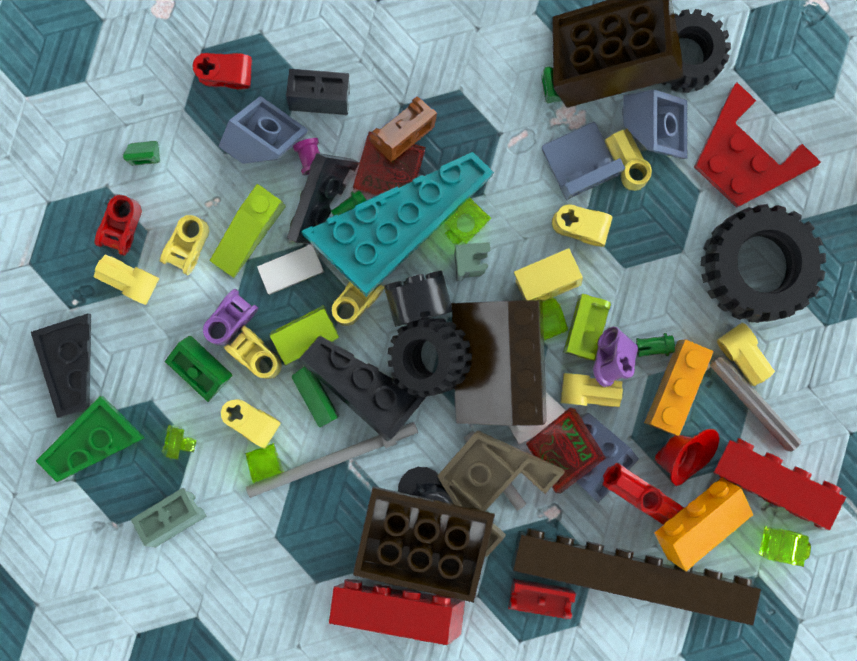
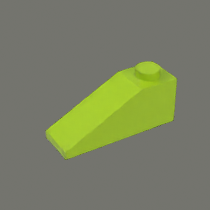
M256 184L237 211L209 261L235 278L286 205L262 186Z

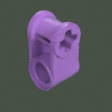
M233 289L203 326L204 337L215 345L223 346L228 344L241 328L254 317L259 308L256 305L251 306L239 296L237 289ZM234 304L240 307L243 310V312L241 313L239 310H237L234 307ZM216 324H224L226 327L225 335L221 339H214L211 333L212 328Z
M613 326L605 330L598 340V350L593 372L597 382L603 387L611 386L615 380L620 378L628 379L635 372L634 366L638 346L617 327Z

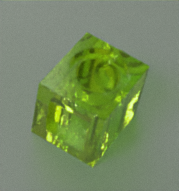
M469 197L444 223V228L447 230L444 234L455 245L460 243L469 244L488 225L491 217ZM461 218H469L473 222L474 228L469 232H462L457 227V221Z
M764 526L759 555L768 560L804 567V562L809 558L811 552V544L808 542L809 536L798 532Z

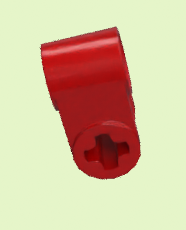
M201 53L193 61V71L204 86L227 87L238 90L251 87L252 57L249 55L238 53ZM207 65H211L213 70H209V75H205L202 71L207 70Z
M117 195L111 198L103 220L96 232L95 245L98 247L103 245L118 250L120 255L125 256L131 248L134 233L141 217L142 210L140 204L125 195ZM128 202L130 212L126 217L122 218L119 214V208L123 203ZM110 236L117 237L119 240L112 239Z

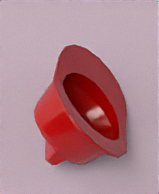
M706 429L694 437L674 435L655 455V461L671 474V481L675 486L682 485L713 458L719 446V434L714 429Z

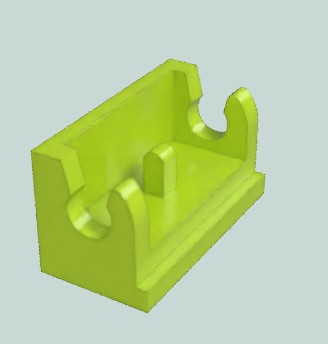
M583 293L578 296L563 353L596 361L598 340L603 333L611 306L609 301Z
M324 305L270 332V338L285 365L300 358L319 336L330 342L339 338Z

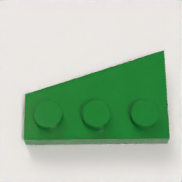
M100 396L36 462L56 482H60L145 439V437L104 396Z

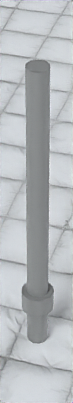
M415 422L402 426L388 442L380 435L246 486L247 493L251 498L385 446V448L394 446L397 444L396 441L418 433Z

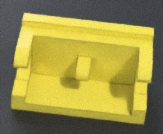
M569 248L514 271L515 282L523 300L546 301L581 286L583 276Z

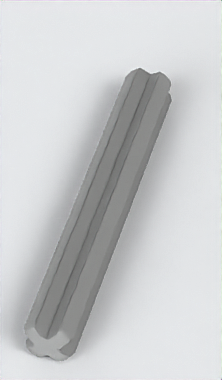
M722 355L713 360L710 364L711 368L786 451L792 452L799 447L801 440L728 359Z

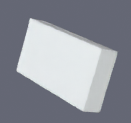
M312 244L257 266L269 295L324 273Z

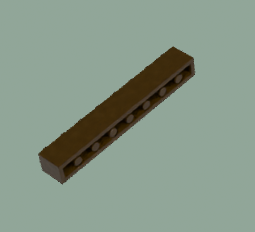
M527 528V532L519 531L511 564L513 571L754 625L761 589L753 585L750 578L734 575L732 580L723 578L722 572L705 568L704 573L693 571V566L685 571L676 564L674 566L663 564L664 559L656 556L645 555V559L633 557L634 552L621 548H616L614 553L605 551L604 545L586 541V546L574 544V538L564 535H557L556 539L544 537V531Z

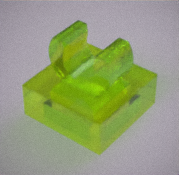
M168 424L162 454L167 458L178 459L180 450L194 452L197 440L184 437L185 429L181 426Z

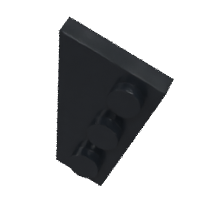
M316 153L310 165V173L305 187L300 194L296 213L291 220L287 239L295 243H310L302 235V230L311 226L313 228L327 221L331 214L330 204L337 194L342 195L346 188L343 181L350 170L355 172L360 162L352 158Z
M87 313L32 331L31 336L57 418L88 409L90 406L91 314Z

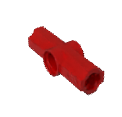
M619 463L608 467L603 475L604 481L602 485L662 525L684 509L682 505L662 493L658 488L647 483Z

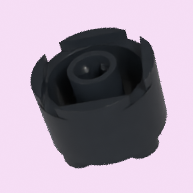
M442 270L426 274L425 278L424 274L408 277L406 281H403V285L401 281L384 285L395 327L452 312V305Z

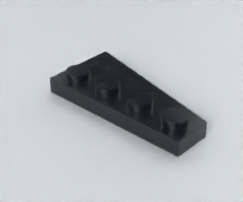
M321 336L298 359L302 365L387 442L396 435L426 398L419 397V394L411 395L407 393L408 388L401 389L398 386L400 380L393 379L378 371L379 368L370 363L362 362L355 358L354 354Z

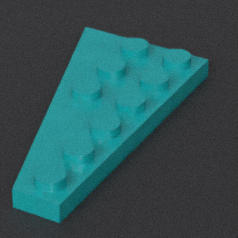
M471 152L441 166L440 169L428 175H421L413 179L412 182L398 188L397 186L358 204L350 211L339 216H332L324 223L313 228L312 226L302 230V235L367 297L493 176L494 172Z

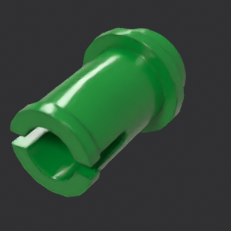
M360 190L355 193L352 191V196L330 211L333 216H339L354 209L356 205L367 201Z
M663 333V336L636 338L638 357L665 354L667 357L669 353H675L673 335L667 336V333Z

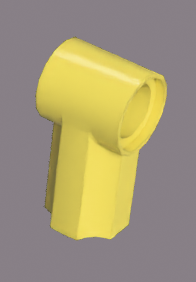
M622 129L606 138L605 143L613 160L615 161L620 158L625 167V170L621 173L622 184L629 190H640L651 177V165L648 161L644 160L630 131ZM633 168L640 170L643 173V179L639 181L632 179L629 175V170Z
M106 254L99 260L94 274V278L121 290L123 295L144 305H147L160 279L138 267L132 268Z
M740 323L717 339L722 352L729 360L736 363L751 386L764 382L775 372L758 348L756 336L745 323Z
M563 373L560 403L620 407L623 394L622 381H614L611 386L603 387L595 378H590L589 375Z

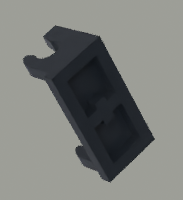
M289 69L286 98L290 111L348 115V95H350L349 73Z

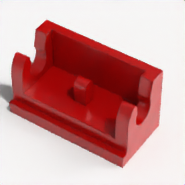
M513 578L508 609L571 619V605L575 603L576 593L572 588Z

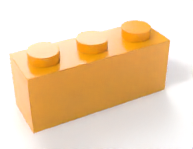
M686 339L677 341L675 353H672L645 419V424L672 435H680L714 351Z
M720 478L672 519L668 520L654 534L667 559L687 571L752 517L753 513L742 488Z

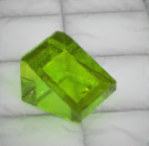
M555 298L543 302L544 341L569 331L562 308Z
M274 443L267 445L265 449L259 448L245 453L253 483L284 472Z

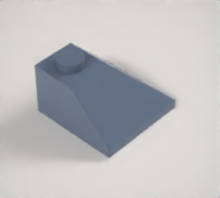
M654 89L623 95V125L648 151L679 159H687V100Z
M260 96L229 120L218 147L242 164L277 160L304 137L308 129Z

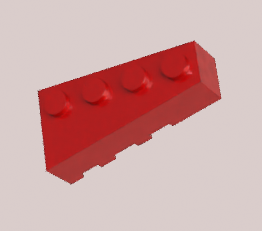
M740 438L736 442L729 441L713 474L750 493L757 494L758 497L773 505L785 508L790 514L800 519L813 522L814 526L821 530L830 531L846 499V496L839 494L841 491L840 487L825 480L821 485L810 479L811 473L797 466L793 470L781 465L783 462L781 458L768 452L762 456L753 451L754 445Z
M345 579L344 583L333 587L329 624L447 646L461 635L465 601L441 595L425 594L410 589H404L403 591L395 590L391 586L374 584L373 587L364 586L362 581Z

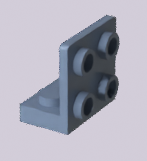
M591 122L542 146L545 158L566 200L619 176L625 170L620 158L615 161L613 160L595 122Z
M586 413L577 422L579 426L573 427L579 435L570 436L572 440H570L567 434L565 435L574 450L566 438L563 437L561 440L563 443L560 444L559 442V445L557 444L552 449L548 457L554 459L552 461L599 503L610 491L602 485L604 481L603 475L607 468L619 463L630 470L639 458L628 445L590 413ZM572 428L568 433L575 434L576 432ZM579 437H581L584 444H575L577 446V448H575L572 442H581V440L579 439ZM567 444H568V446L570 447V449L572 450V452H573V454H574V456H575L576 464H573V463H572V462H575V460H574V457H573L571 451H570V452L567 451V449H568V448H566ZM584 445H586V448L584 450H582L581 452L577 451L581 449ZM580 453H584L586 455H589L591 453L592 456L587 460L582 461ZM576 454H577L578 459H579V467H578V468H576V467L578 466V460H577Z

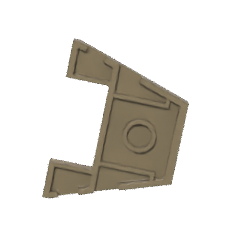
M477 430L437 477L454 505L486 511L520 473L546 494L565 471L556 465ZM494 523L485 554L486 557L506 536Z

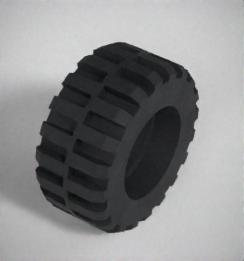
M768 204L757 205L754 208L748 207L725 219L722 224L718 225L711 232L712 237L706 240L703 248L706 250V255L701 257V266L705 267V273L701 276L703 283L708 282L710 290L707 293L711 299L716 298L720 302L718 307L724 312H732V317L739 320L748 319V322L756 323L787 318L795 315L796 311L803 310L810 304L808 299L816 297L820 288L817 286V283L824 281L826 271L820 270L821 264L826 263V253L820 254L818 246L823 245L820 236L814 238L811 231L815 229L810 222L804 224L800 222L802 215L796 211L787 213L786 207L776 205L769 208ZM761 236L770 239L778 245L786 260L785 278L779 288L774 291L758 292L748 286L740 275L737 263L738 253L742 244L752 237Z

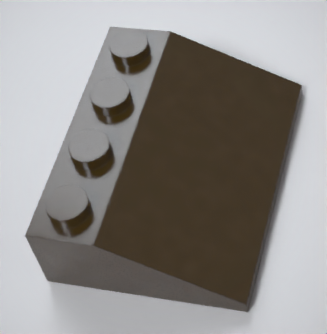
M606 0L552 17L553 88L566 108L683 77L682 54L672 0Z
M543 300L451 303L452 322L457 325L455 330L462 329L465 333L463 340H469L471 346L466 348L467 353H472V360L467 361V365L471 366L469 373L463 374L466 379L462 383L456 384L457 388H455L456 423L504 426L544 425L547 422Z
M373 486L353 576L474 603L495 514Z

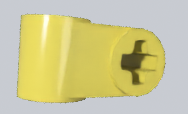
M568 204L562 206L554 214L552 227L560 235L580 240L589 245L604 247L613 217L604 212L588 210ZM566 214L570 215L569 220L572 221L569 226H566L565 220L562 219Z
M193 215L182 217L162 251L160 262L163 264L170 263L182 269L184 274L189 275L197 264L200 252L209 236L208 224L203 219ZM197 222L199 233L195 237L190 238L187 234V228L189 224ZM176 254L184 257V260L177 257Z
M349 282L345 290L332 305V314L336 322L342 326L353 325L381 295L384 286H377L365 297ZM343 304H349L354 308V314L349 319H342L337 314L338 308Z
M244 325L239 336L230 345L226 344L224 349L257 377L265 379L275 378L281 371V360L253 331ZM265 357H270L273 362V367L268 373H262L259 368L260 361Z
M240 399L226 402L221 409V418L226 425L264 449L281 424L280 421L271 415L256 409ZM239 405L241 407L240 413L243 417L242 419L236 418L233 421L231 419L232 413L229 409L230 407L236 408Z

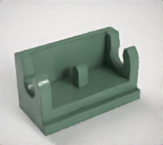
M490 242L455 246L454 255L457 281H463V278L478 277L486 272L489 265L479 264L481 259L488 257L487 253L491 251Z
M182 488L131 519L144 546L156 548L207 517L204 510L194 502L196 497L192 492Z

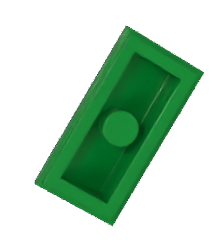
M188 336L180 341L164 361L207 402L232 377V373L192 336Z
M305 366L292 375V380L319 427H323L338 418L339 415L320 380Z

